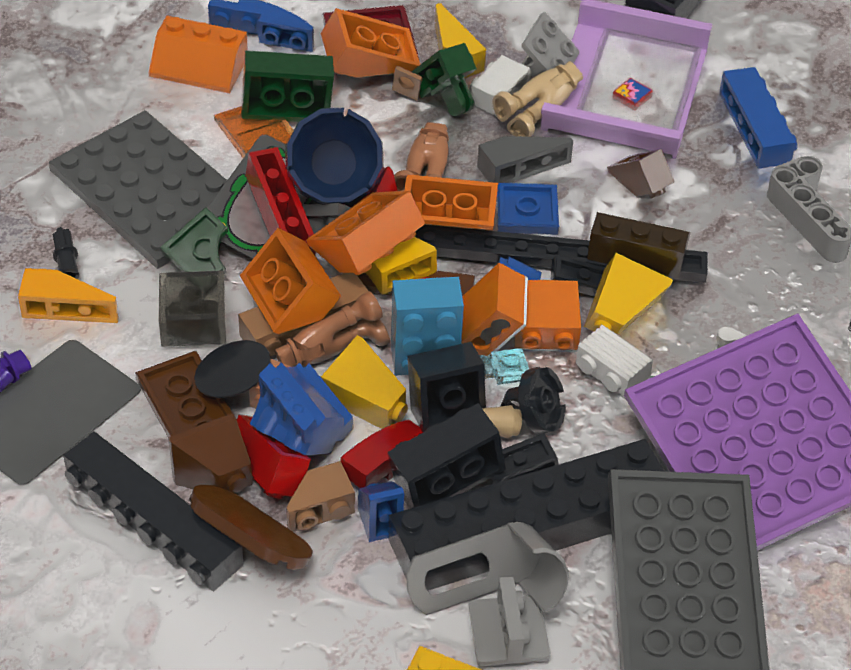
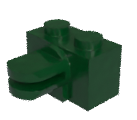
M466 43L437 51L411 71L422 77L421 98L441 93L452 116L470 112L474 108L475 102L466 84L465 77L477 68Z

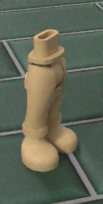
M571 61L565 65L559 64L555 68L538 74L512 95L505 91L497 93L492 101L495 114L501 122H504L517 110L522 109L527 103L538 98L539 100L534 105L511 119L507 124V130L513 136L531 137L535 132L534 124L542 118L541 110L544 102L562 105L571 92L577 88L578 83L583 80V74Z

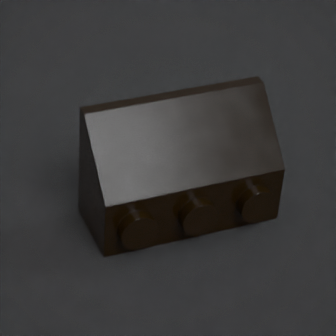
M597 212L590 234L587 260L608 264L613 256L618 253L666 277L679 280L691 232Z

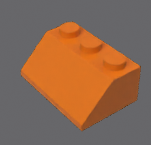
M166 16L156 34L149 77L230 93L244 67L245 50H248L247 32L179 17Z
M407 174L404 191L411 192L425 224L494 230L498 183Z
M410 191L375 192L306 239V241L314 251L340 273L360 275L372 268L371 264L374 261L393 253V247L397 244L412 239L416 235L415 231L422 227L425 222Z
M280 228L275 230L240 274L241 279L271 329L277 334L321 321L341 297L307 243Z

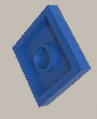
M498 183L497 231L558 235L557 185Z

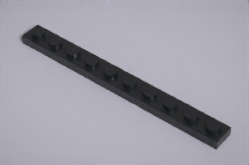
M426 224L416 230V235L414 236L433 245L437 249L438 257L499 262L500 257L508 259L509 256L526 265L551 268L552 260L556 254L605 268L608 265L587 260L590 240ZM686 250L679 280L706 283L708 252Z

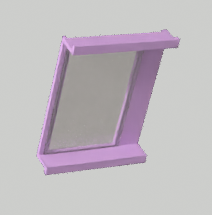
M581 0L578 24L572 42L579 50L574 64L583 74V80L578 83L577 88L571 92L562 105L544 102L541 110L540 130L548 131V128L651 151L662 149L663 153L671 154L672 158L676 159L707 53L712 24L597 0ZM630 77L653 90V93L637 106L613 94V91Z

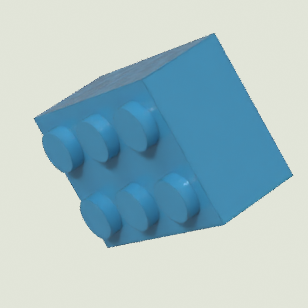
M459 277L393 280L391 353L395 376L408 375L407 356L461 344L464 304Z

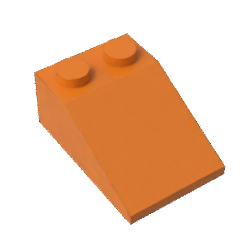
M336 8L321 31L327 56H333L334 72L339 75L358 78L393 74L397 66L413 71L420 65L409 28Z

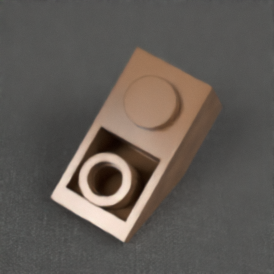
M341 461L307 471L286 507L288 529L293 532L307 530L317 524L330 520H340L355 513V491Z

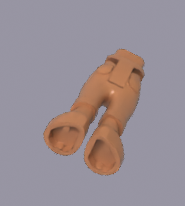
M428 122L419 131V135L410 148L406 170H401L394 174L398 191L405 190L407 174L422 176L423 168L426 166L428 168L425 176L443 178L449 156V135L446 125Z
M366 292L359 296L351 307L347 305L321 321L305 326L296 336L286 339V345L275 349L278 362L291 367L296 366L299 362L304 367L309 363L310 365L321 363L343 352L357 335L362 338H369L375 345L380 347L389 344L390 338L384 324L380 320L383 317V313L377 299L371 292Z

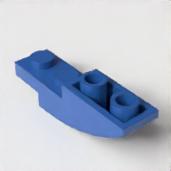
M210 0L208 3L209 24L233 28L246 31L248 34L259 35V43L308 52H313L314 27L304 19L281 7L260 0H239L238 3L225 0Z

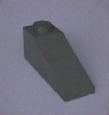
M504 136L479 144L477 167L488 182L512 183L571 163L573 140L571 137Z

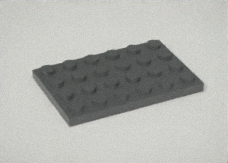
M146 110L49 161L50 171L157 269L171 262L161 252L160 247L199 212L208 207L227 181V179Z
M611 469L608 474L620 669L770 670L749 475Z

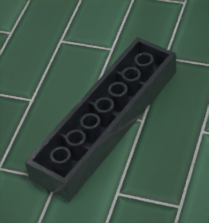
M639 440L390 514L388 540L406 580L407 571L413 557L505 526L507 523L522 522L530 525L557 551L612 534L608 474L611 469L664 471L647 440ZM481 552L429 570L425 577L426 589L428 591L489 572V561Z

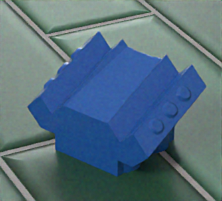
M270 362L259 374L260 398L250 425L260 432L307 456L330 454L336 441H343L353 429V416L310 363L304 368L300 362L293 367H285L281 362L275 368Z

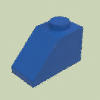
M392 481L381 484L374 483L367 487L359 488L358 512L368 541L373 542L388 538L389 515L404 511L403 488Z

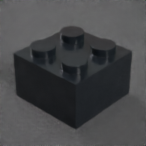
M472 342L407 356L410 407L422 432L432 425H438L453 417L458 411L470 408L477 403L482 408H486L485 364Z

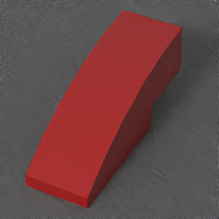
M411 420L397 422L375 432L341 456V463L349 480L357 487L363 488L370 484L378 483L383 477L388 481L392 479L393 473L387 452L394 449L397 444L409 441L422 434L421 428Z

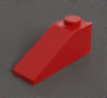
M238 414L237 423L251 461L253 479L264 489V493L270 497L282 499L284 495L293 497L307 472L311 459L250 425L252 416Z

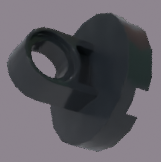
M534 367L526 370L520 379L519 387L508 389L501 402V406L512 405L514 409H520L522 420L525 421L526 425L533 432L538 434L558 430L564 421L566 404L560 405L559 393L564 392L558 375L549 367ZM510 401L518 402L519 406L511 403Z

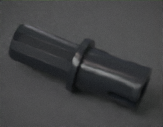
M59 227L53 233L55 246L53 259L57 262L59 271L78 279L79 272L76 263L78 251L73 246L71 231Z

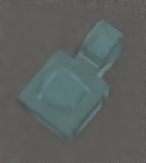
M522 348L491 352L490 359L485 355H480L485 364V379L495 378L497 385L520 382L524 372L529 369Z

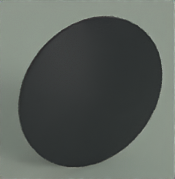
M240 340L224 344L210 352L200 362L194 376L195 384L201 393L213 398H228L242 394L259 383V374L271 362L270 354L264 345L255 341Z

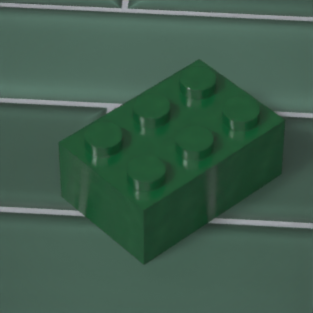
M245 50L241 119L299 122L321 108H330L334 82L333 56Z

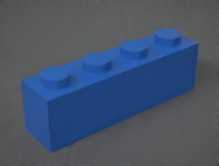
M756 67L723 71L719 94L757 168L774 167L792 161L793 153L797 150V139L794 134H791L785 116L780 114L775 98L770 95L766 88V82L764 78L760 77Z

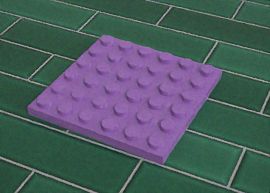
M798 313L625 389V399L670 472L749 475L757 551L851 507V391Z

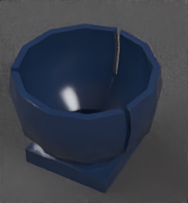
M321 108L299 121L285 145L287 174L299 193L321 205L340 203L349 206L370 194L369 191H373L384 170L383 142L370 121L348 109L347 115L344 116V108Z

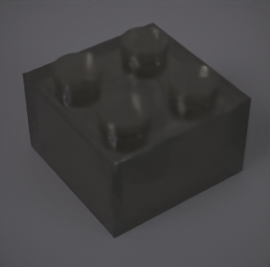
M224 271L159 273L158 321L161 347L227 344Z

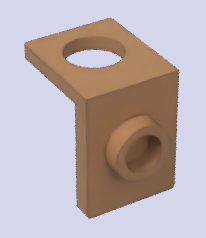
M397 66L394 71L392 90L418 101L422 77Z

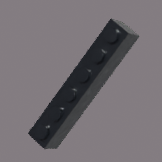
M95 431L63 455L66 468L65 476L74 487L78 488L80 486L89 493L90 498L98 506L104 505L112 511L115 518L122 525L126 526L128 524L146 544L155 545L171 564H179L187 571L195 583L199 585L204 584L214 592L244 566L243 548L240 544L199 517L192 510L189 503Z

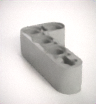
M803 156L776 166L772 170L769 181L768 199L824 259L835 263L844 261L851 245V227L816 191L823 168L821 161L812 156Z

